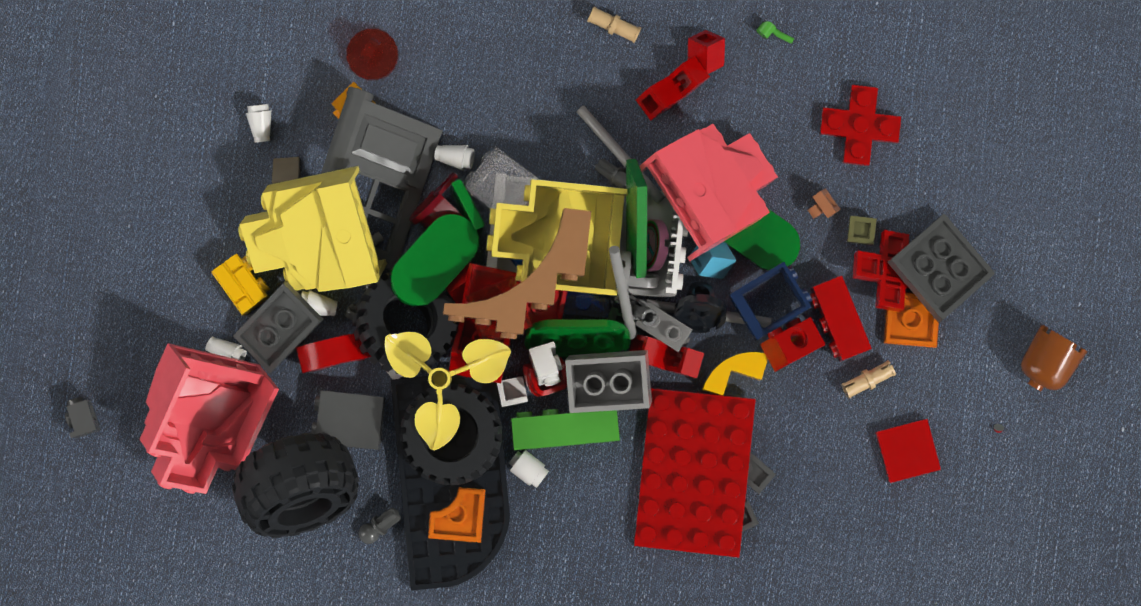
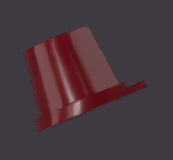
M452 172L435 191L432 190L409 218L413 225L420 224L427 229L436 219L444 215L455 214L464 217L442 196L451 183L457 179L458 175Z

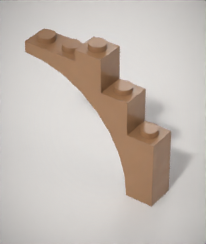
M563 209L559 230L550 251L539 267L523 282L511 290L488 300L467 304L444 303L443 315H447L448 321L464 322V318L475 319V324L491 326V321H496L495 332H501L500 338L517 339V334L523 335L527 303H531V309L547 310V305H554L557 274L562 275V280L577 281L578 276H584L591 211Z

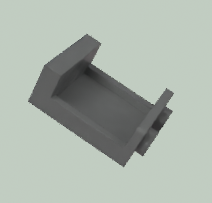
M321 391L320 396L315 397L314 411L318 412L317 422L312 423L311 433L329 434L340 440L341 444L346 447L380 450L386 398Z

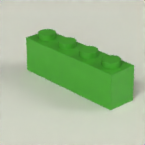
M558 409L543 410V416H532V412L516 413L517 418H511L514 450L620 441L617 410L570 413L569 411L566 414H559Z

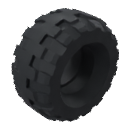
M310 432L296 436L291 435L276 442H270L262 446L261 449L249 454L245 461H241L236 468L232 491L241 519L244 524H248L251 531L264 537L281 538L282 536H295L303 532L313 531L322 525L333 522L341 514H345L358 496L359 478L348 448L341 444L340 440L329 434H313Z

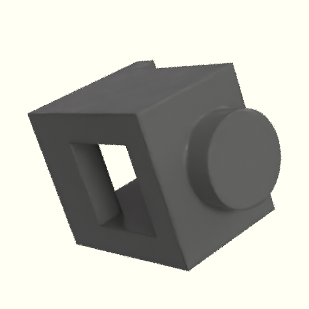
M78 397L67 401L68 413H65V418L69 428L74 429V432L69 433L71 438H79L101 430L91 400H83V397Z

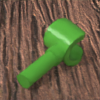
M770 21L763 22L756 30L765 39H768L773 34L790 44L794 40L791 36L776 29V26Z

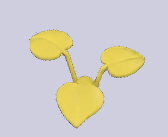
M416 332L390 334L385 337V351L392 368L401 376L412 378L418 375L422 367L429 373V384L434 389H437L438 404L427 402L415 414L416 429L431 450H437L447 444L459 428L460 414L457 407L452 404L443 405L442 389L450 385L451 376L470 369V375L475 381L480 383L494 382L504 372L511 354V349L499 341L479 339L469 343L463 350L462 356L467 365L450 372L445 368H435L432 370L425 364L432 353L430 343L426 337Z

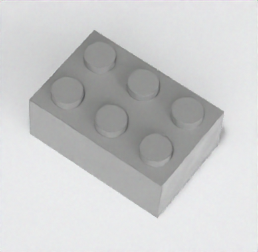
M648 350L569 355L565 360L570 413L650 408L652 396Z

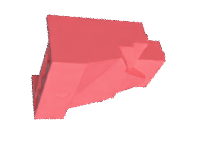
M714 124L701 130L698 129L655 152L640 165L642 172L649 169L699 249L687 257L689 261L704 254L769 214L770 212L764 200L757 191L778 178L773 166L767 161L760 150L759 144L750 133L727 146L722 134Z
M167 344L156 368L145 402L150 410L144 422L146 426L140 437V441L146 448L147 453L157 457L151 473L157 480L158 485L165 489H182L190 494H195V492L206 494L218 468L224 471L236 470L241 461H245L279 390L260 364Z

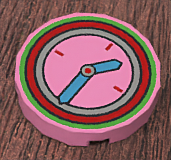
M647 220V271L650 272L660 270L668 254L665 239L668 240L669 233L667 226L662 220Z

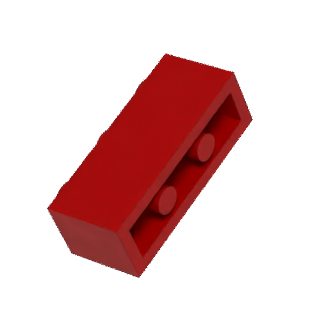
M843 276L812 287V294H810L812 298L811 304L814 309L818 308L822 318L818 319L823 333H828L832 342L828 345L834 358L838 357L841 362L871 350V345Z

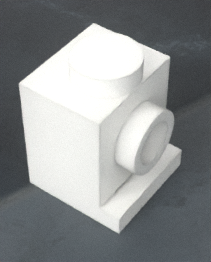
M554 341L529 349V358L539 386L544 384L545 386H553L560 382L559 371L562 370L559 356L555 355L556 346Z

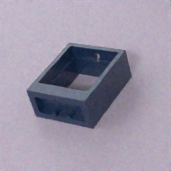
M785 262L779 264L728 296L755 341L811 308L809 302L812 301V298L805 287L800 289L796 282V279L799 277L791 264L786 266ZM780 273L800 307L767 327L762 328L744 299L743 294Z

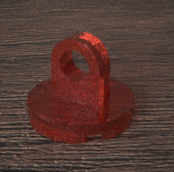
M365 29L358 32L350 40L347 47V62L350 69L364 80L374 81L383 79L395 70L398 62V48L394 39L387 32L379 29Z

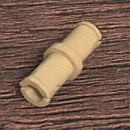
M595 6L587 22L608 30V34H617L635 43L641 27L620 19L621 16L617 14L613 16Z
M887 360L885 363L869 371L865 369L861 371V375L842 383L841 386L844 393L847 394V398L850 399L852 396L868 388L872 390L876 388V384L895 376L896 373L893 366L890 365V361Z

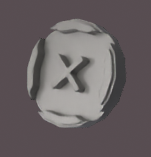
M620 250L627 288L629 286L642 288L658 287L659 274L647 271L646 277L636 278L634 270L631 269V252ZM618 293L617 296H614V301L616 303H620Z

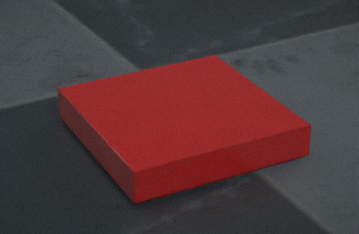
M928 419L875 432L889 483L941 470Z

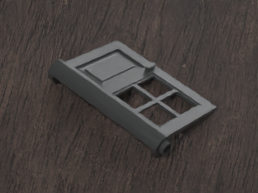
M349 87L321 174L358 166L360 170L358 174L373 179L363 209L366 219L369 214L394 224L385 251L375 247L378 261L386 259L387 265L385 268L392 270L400 259L411 226L409 218L417 208L443 130L372 102L373 94L358 88ZM379 182L405 191L396 218L370 209Z

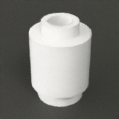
M526 450L523 454L518 451L509 462L513 466L510 472L530 486L532 484L536 488L549 472L544 468V463Z

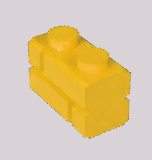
M235 254L212 270L211 273L239 312L245 316L270 298L266 293L270 288L261 277L255 278L251 272L253 267L248 264L246 256L241 258L240 255Z

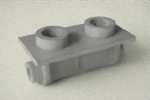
M648 302V307L656 311L657 319L655 323L648 326L637 320L635 325L677 352L680 351L682 346L686 347L690 341L688 336L692 329Z

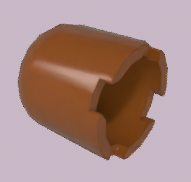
M1042 324L1023 356L1021 369L1024 375L1030 379L1027 384L1037 390L1042 391L1043 388L1059 390L1067 384L1088 351L1083 348L1076 351V344L1053 330L1047 334L1048 328Z

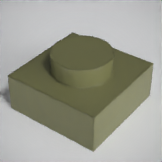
M849 216L847 243L874 245L877 219Z

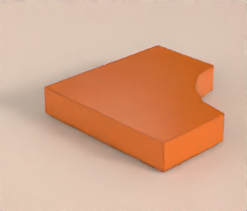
M459 487L456 498L448 507L440 511L430 512L428 538L481 543L486 490Z

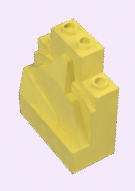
M358 166L275 183L265 188L261 195V204L267 212L245 216L238 228L240 239L245 241L247 247V262L250 266L252 265L254 273L285 267L283 269L285 282L287 281L296 291L316 288L318 292L378 282L387 263L386 259L378 261L355 182V178L360 171Z
M531 179L530 185H525L523 201H528V206L496 203V209L490 208L489 224H493L494 229L493 235H488L486 251H491V257L523 260L522 265H517L516 281L523 282L539 267L550 251L559 230L563 209L591 211L585 274L583 277L578 276L577 281L562 280V275L557 274L556 290L617 296L609 248L618 246L620 249L624 198L627 195L628 189Z

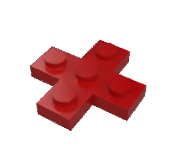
M852 85L849 110L824 107L822 109L820 135L845 138L843 164L869 166L872 141L895 144L899 142L901 116L875 114L878 88Z
M884 230L881 232L880 254L859 250L854 253L853 278L877 282L876 308L897 312L904 310L905 290L909 287L887 262L909 244V234Z

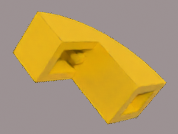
M747 352L732 356L719 364L710 373L702 390L723 396L730 372L760 381L762 380L768 358L765 353Z

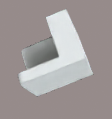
M523 376L502 380L501 384L497 383L502 407L528 402Z

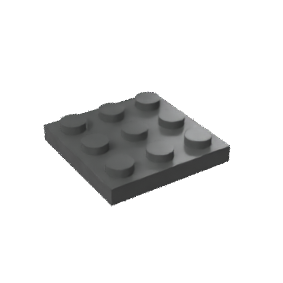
M945 213L887 262L938 323L944 320L996 274Z

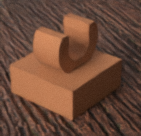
M825 188L813 196L817 204L808 209V212L813 219L823 212L829 218L841 209Z

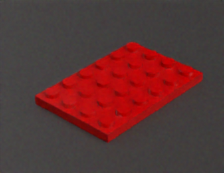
M651 388L652 403L648 409L634 546L740 558L756 399Z

